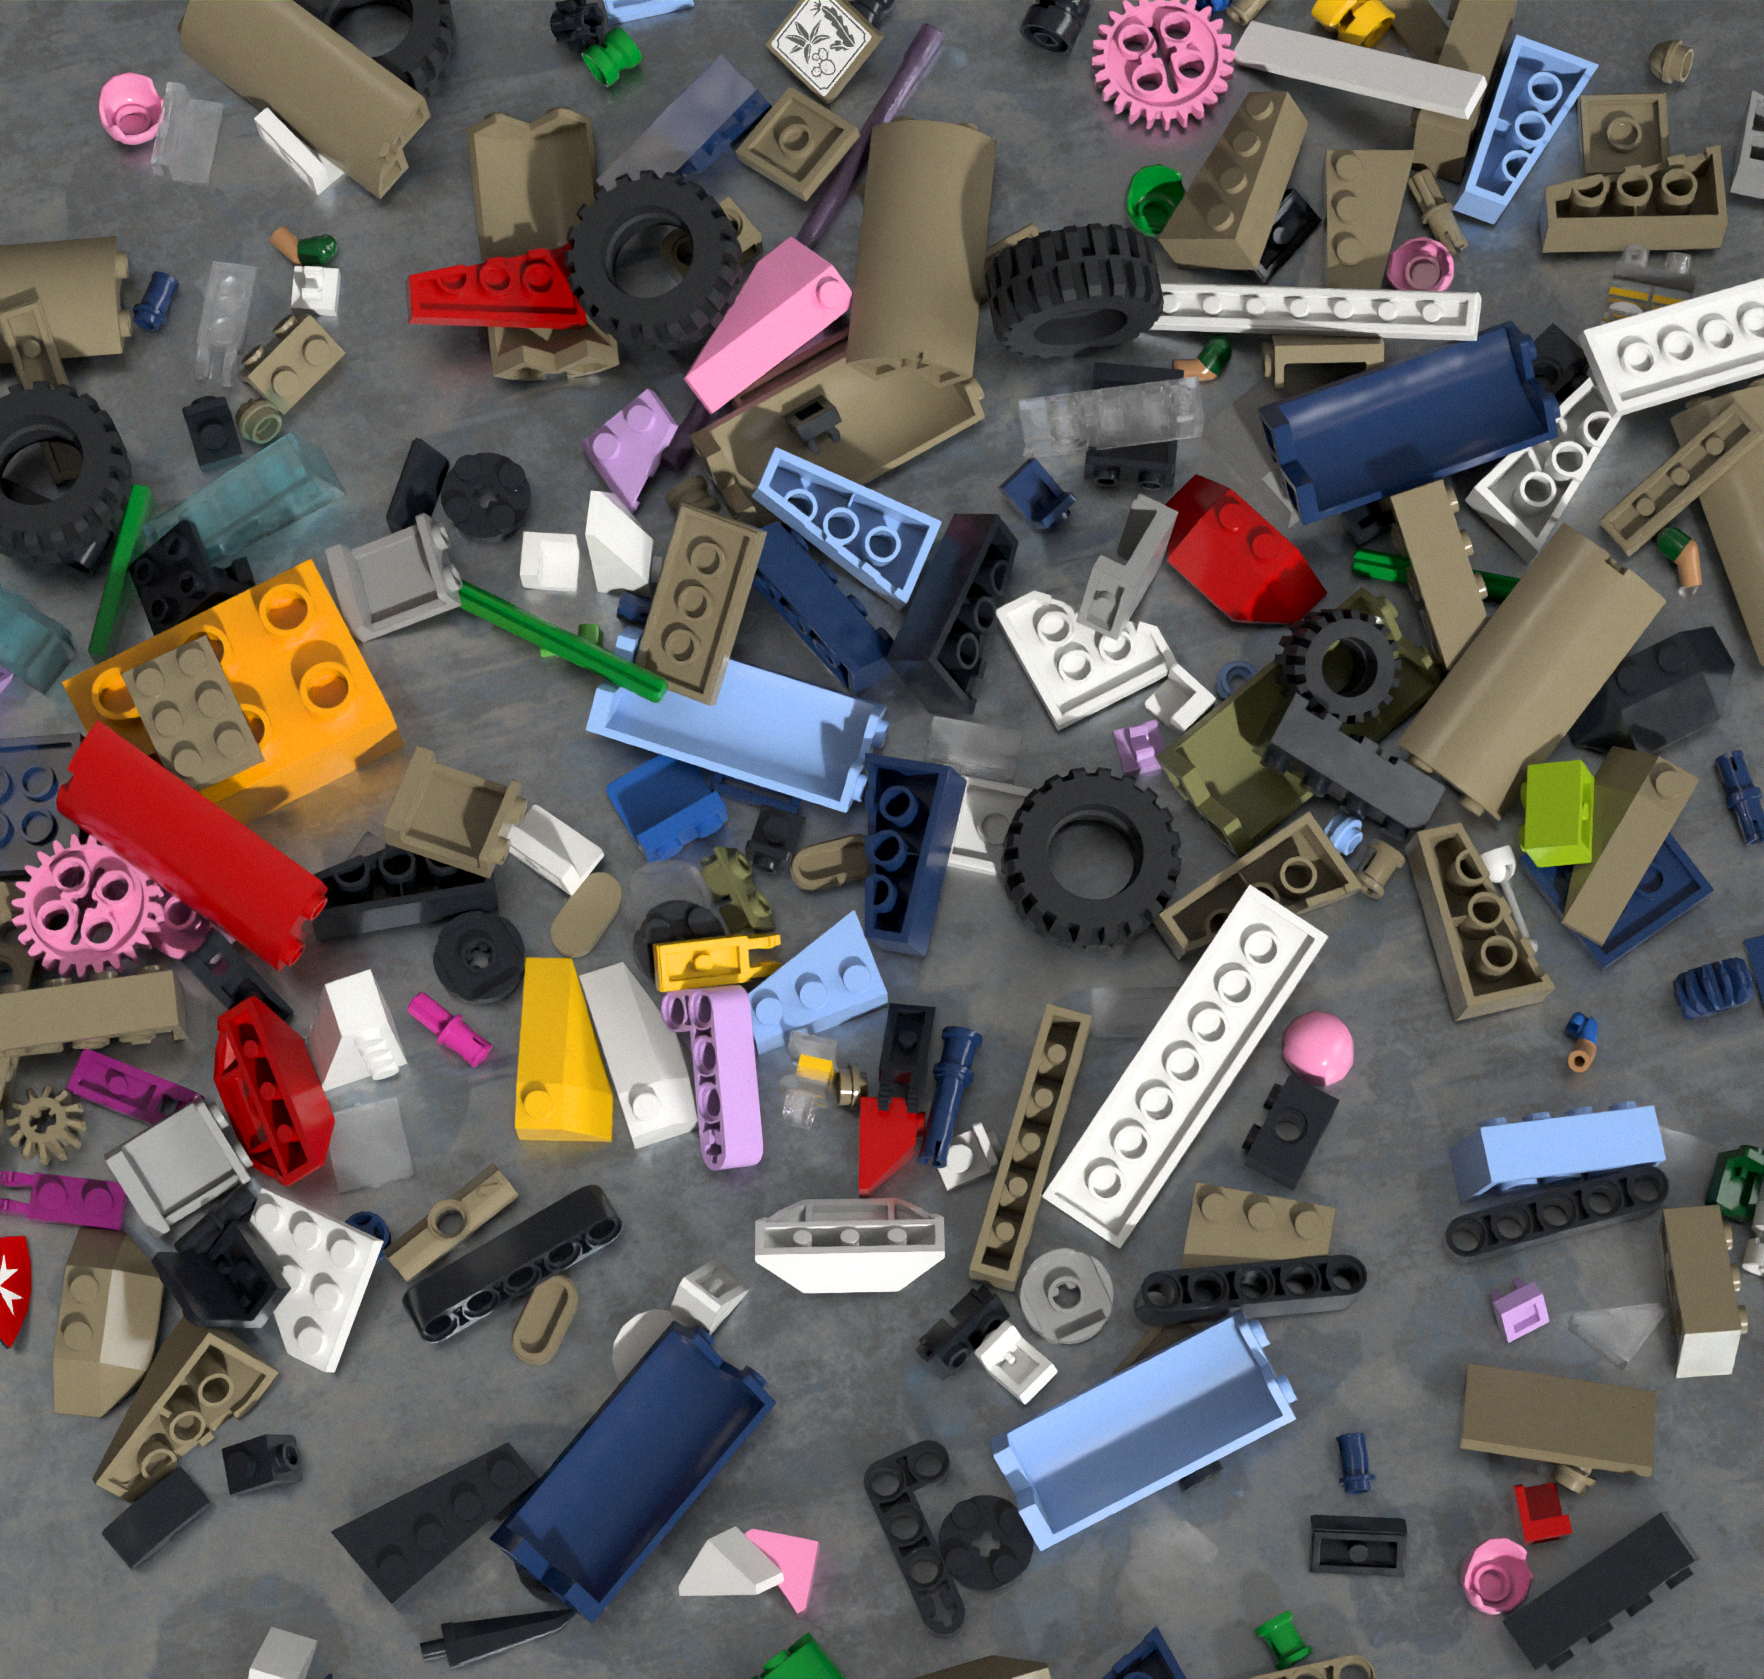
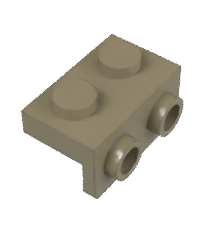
M289 314L283 318L272 331L276 336L264 348L262 345L253 348L241 361L244 368L237 374L243 382L250 383L265 400L271 401L278 408L279 415H285L346 354L310 314H297L296 316Z

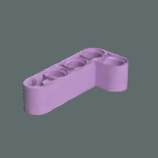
M723 985L666 992L661 1002V1016L665 1026L672 1032L690 1031L700 1146L705 1164L714 1171L758 1164L763 1154V1136L751 1006L746 990L740 985Z

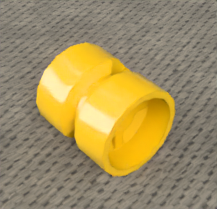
M1317 0L1311 11V16L1328 32H1339L1338 41L1370 49L1385 35L1395 19V14L1380 0Z

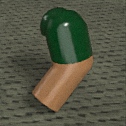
M286 226L279 227L270 238V243L296 266H316L327 263L338 251L337 242L331 235L323 234L321 236L299 239Z
M1220 334L1212 335L1206 340L1205 347L1195 359L1172 360V369L1184 370L1183 381L1213 380L1230 361L1232 354L1231 345L1225 336Z
M1668 526L1662 528L1656 536L1655 544L1663 555L1677 564L1680 587L1703 584L1697 542L1676 527Z

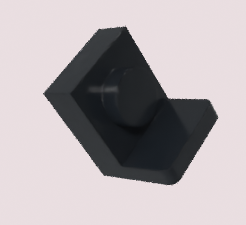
M215 396L200 397L194 400L191 406L182 408L201 472L245 460L232 413L224 396L218 398Z
M762 804L752 838L747 841L745 847L746 858L748 861H752V867L769 874H778L779 870L790 873L794 854L798 850L807 823L806 817Z

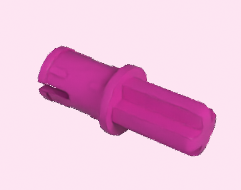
M419 992L407 1007L408 1013L438 1036L436 1042L439 1045L444 1043L450 1049H453L474 1069L479 1063L481 1064L492 1050L493 1045L462 1021L463 1016L460 1013L454 1017L426 993Z

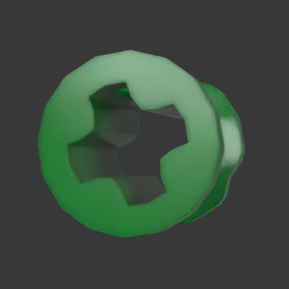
M1291 1610L1279 1614L1254 1630L1258 1637L1264 1638L1277 1663L1274 1666L1276 1671L1288 1669L1315 1652L1312 1645L1305 1644L1292 1622L1294 1615Z

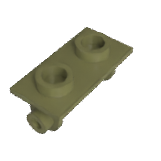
M718 846L713 848L715 854L704 858L700 862L703 867L700 874L714 901H719L730 895L732 901L719 908L730 934L753 935L756 934L754 929H776L770 916L772 914V907L765 895L757 890L750 876L752 874V867L745 855L738 851L737 848Z

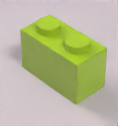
M1582 760L1531 764L1527 766V782H1523L1521 785V801L1526 810L1525 824H1521L1519 828V842L1522 851L1527 852L1538 868L1592 863L1595 778Z

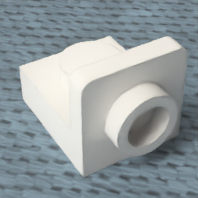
M981 1122L973 1124L972 1130L952 1138L947 1157V1166L940 1169L936 1168L946 1193L998 1173L999 1163L997 1158L1002 1157L1003 1151L995 1132L992 1130L986 1133Z

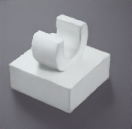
M294 266L291 297L292 313L337 316L341 278L339 268Z

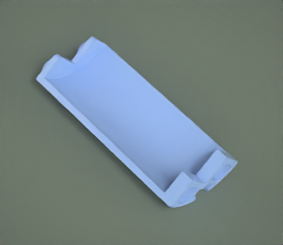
M628 625L618 635L614 654L634 663L644 629ZM730 657L716 705L711 706L667 690L659 703H653L605 679L596 689L586 731L847 813L853 800L862 802L867 790L868 775H865V753L872 754L874 746L883 747L890 722L883 720L887 707L885 705Z
M1241 1308L990 1439L993 1457L1013 1490L1018 1512L1040 1551L1296 1419L1290 1403L1296 1401L1297 1396L1285 1374L1277 1377L1264 1352L1263 1347L1269 1345L1270 1342L1258 1319L1249 1322Z

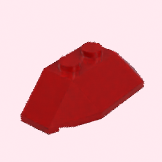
M1195 474L1165 504V506L1178 511L1166 548L1167 562L1232 622L1283 624V626H1290L1294 621H1302L1304 619L1303 615L1311 612L1327 596V591L1298 548L1231 488Z
M256 996L249 997L217 1017V1030L220 1032L215 1048L213 1079L237 1140L241 1143L252 1161V1166L264 1174L277 1179V1182L282 1185L290 1186L324 1165L335 1125V1118L302 1037Z

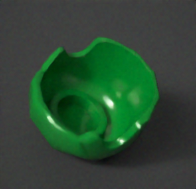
M1162 164L1144 166L1132 176L1124 195V210L1130 223L1137 231L1142 232L1143 235L1155 238L1160 236L1186 194L1182 185V175L1177 170Z

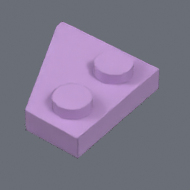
M646 389L581 442L580 445L612 493H615L627 509L634 513L640 504L637 498L648 476H654L661 462V453L669 446L678 425L657 394L650 389Z

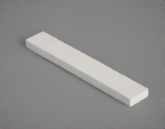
M1255 21L1249 23L1234 49V62L1237 65L1466 120L1469 119L1487 87L1484 75Z

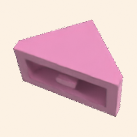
M753 1528L744 1533L783 1572L784 1582L776 1586L798 1619L807 1614L820 1548L819 1541Z

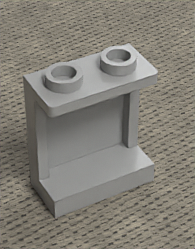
M1142 494L1136 495L1117 550L1119 555L1129 559V561L1124 566L1100 554L1092 568L1076 622L1111 639L1118 640L1161 566L1178 511Z
M422 513L415 516L416 525L359 547L349 549L340 543L324 549L343 619L352 636L366 642L462 605L458 590L462 589V580L456 566L453 563L450 564L446 549L451 547V542L442 522H437L427 514Z
M201 1096L104 1154L106 1163L154 1240L170 1231L169 1226L235 1185L241 1182L244 1185L251 1180L246 1169L252 1166L253 1163L239 1141L232 1145L228 1142L222 1129L229 1124L215 1101L206 1106Z

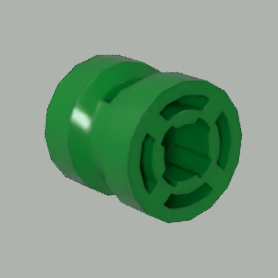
M615 26L605 34L601 46L592 44L581 53L588 69L607 88L619 79L620 70L623 71L625 68L632 69L643 61L641 52L634 41L619 26Z

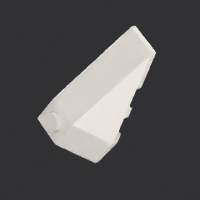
M591 490L585 536L597 591L622 595L627 590L640 596L652 597L653 583H658L664 563L663 556H657L653 538L615 493Z
M624 962L580 975L579 978L635 1149L699 1129L692 1052L677 1032H672L665 1026L661 1011Z

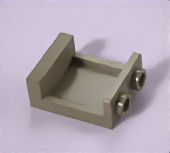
M1270 334V342L1262 343V368L1264 369L1265 378H1272L1275 390H1284V366L1286 364L1360 362V372L1384 364V342L1382 338Z
M417 745L383 823L386 844L490 879L495 865L502 866L506 860L511 840L507 839L512 824L520 825L527 808V799L523 798L521 781L511 779L509 786H505L437 763L434 751Z

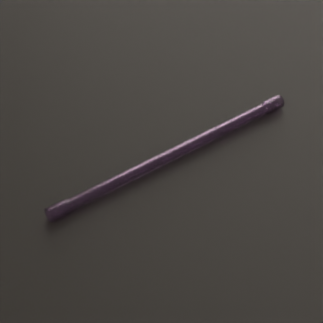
M927 23L922 24L905 52L903 62L860 130V137L846 153L796 235L795 239L813 251L868 162L872 127L891 122L920 74L927 69L944 41L945 35L937 27ZM698 398L683 423L678 426L669 446L661 453L660 463L675 473L682 472L695 450L689 436L706 427L714 413L710 414Z

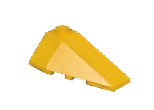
M526 957L516 1082L515 1131L519 1140L612 1142L614 1096L572 958Z

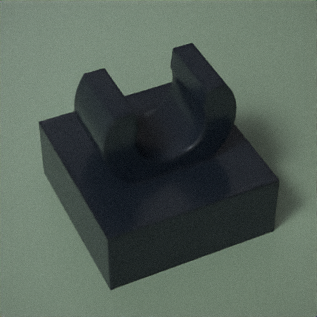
M823 395L783 416L790 432L814 454L820 453L819 447L816 444V437L826 431L830 439L835 443L841 440L840 432L835 425L841 423L842 419L836 407Z

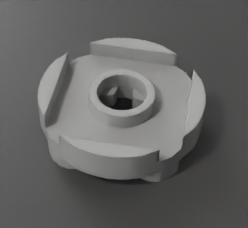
M1055 1249L1038 1257L1027 1270L1022 1280L1019 1299L1020 1307L1027 1324L1034 1332L1041 1335L1044 1340L1053 1344H1076L1096 1335L1102 1329L1105 1322H1107L1111 1315L1114 1288L1108 1271L1099 1260L1091 1255L1089 1257L1082 1252H1076L1074 1249ZM1065 1284L1069 1290L1077 1288L1080 1296L1074 1299V1307L1067 1309L1064 1304L1057 1305L1053 1298L1059 1295L1057 1287Z

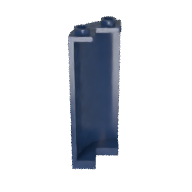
M1511 320L1479 331L1477 341L1453 340L1259 407V417L1273 463H1278L1284 478L1282 486L1303 526L1557 438L1558 431L1555 419L1561 416L1559 404L1555 395L1552 392L1547 393L1535 379L1532 361L1537 359V352L1531 336L1528 333L1523 334Z
M674 1320L489 1538L532 1578L535 1577L556 1598L592 1624L776 1404L775 1400L764 1390L768 1384L767 1381L747 1365L743 1370H740L725 1362L712 1348L716 1343L714 1338L696 1324L689 1329Z

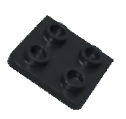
M181 520L130 565V575L154 636L250 589L249 585L245 583L216 578L196 524L189 520Z
M232 1220L208 1254L157 1252L152 1259V1264L159 1273L161 1282L170 1290L182 1308L184 1317L190 1323L199 1327L262 1328L291 1290L290 1285L246 1221Z

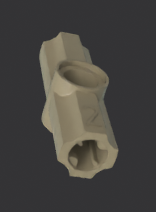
M492 1163L451 1197L435 1203L426 1217L382 1252L409 1285L453 1248L465 1245L471 1239L473 1232L519 1195L501 1171ZM448 1214H458L463 1218L460 1229L453 1234H445L439 1231L440 1220Z

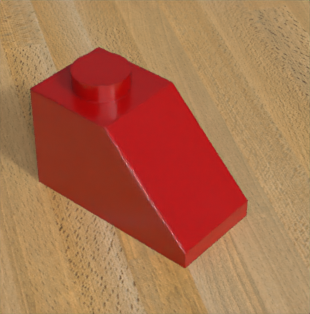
M860 1097L859 1198H870L916 1153V1139L923 1140L926 1112L918 1111V1114L907 1113L906 1098L893 1097L889 1111L878 1110V1097Z

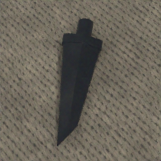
M563 1609L458 1623L441 1624L443 1638L420 1643L423 1660L426 1662L447 1657L450 1670L460 1668L469 1662L560 1631L577 1613L572 1609Z

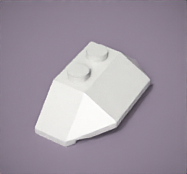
M899 1198L805 1199L779 1210L769 1218L763 1217L755 1221V1262L803 1293L896 1292L945 1258L944 1217L935 1213L929 1214L921 1207Z

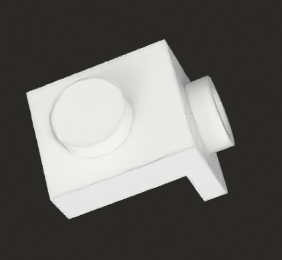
M1008 1320L1004 1321L996 1330L988 1333L983 1339L982 1344L975 1351V1355L988 1374L1024 1405L1058 1372L1053 1363L1023 1339L1015 1326Z

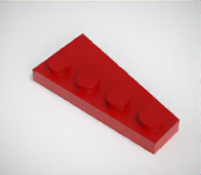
M568 242L563 247L546 250L544 247L529 250L526 254L504 259L503 256L486 259L484 263L471 266L461 264L409 275L405 281L408 324L582 330L587 324L586 313L578 304L577 297L570 289L567 281L570 272L564 266V252L572 250V246Z

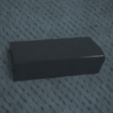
M1295 188L1285 189L1257 270H1247L1262 283L1267 282L1322 221Z
M415 438L412 441L385 517L391 534L416 525L415 516L425 513L432 518L444 479L450 467V462L444 455L419 438Z
M1311 1515L1309 1573L1405 1577L1408 1533L1406 1520L1402 1518Z

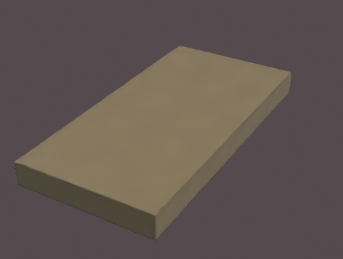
M681 502L634 664L663 677L668 684L669 691L708 706L716 705L768 531L689 502Z
M1468 1363L1465 1375L1460 1448L1650 1477L1654 1458L1656 1391Z

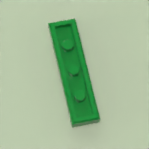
M133 484L131 486L130 500L126 503L88 647V653L95 665L116 654L134 585L130 575V565L142 554L156 502L150 488L147 486Z

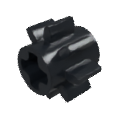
M565 0L555 3L556 10L551 16L550 27L558 43L568 41L569 50L577 51L587 49L588 45L600 42L598 35L604 29L605 20L597 2L586 4V0Z

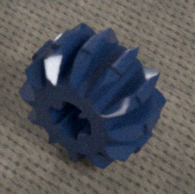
M1737 957L1728 958L1680 973L1673 981L1674 997L1684 1018L1690 1020L1700 1019L1748 1004L1755 996L1752 985L1754 982L1751 972L1747 970L1743 959Z

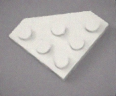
M1035 590L996 609L998 624L1057 731L1169 675V669L1178 662L1157 626L1140 621L1139 624L1128 621L1116 641L1076 622L1081 604L1078 603L1076 606L1052 599V595Z
M262 1187L248 1225L291 1287V1290L273 1312L287 1354L323 1372H335L384 1241L273 1188Z

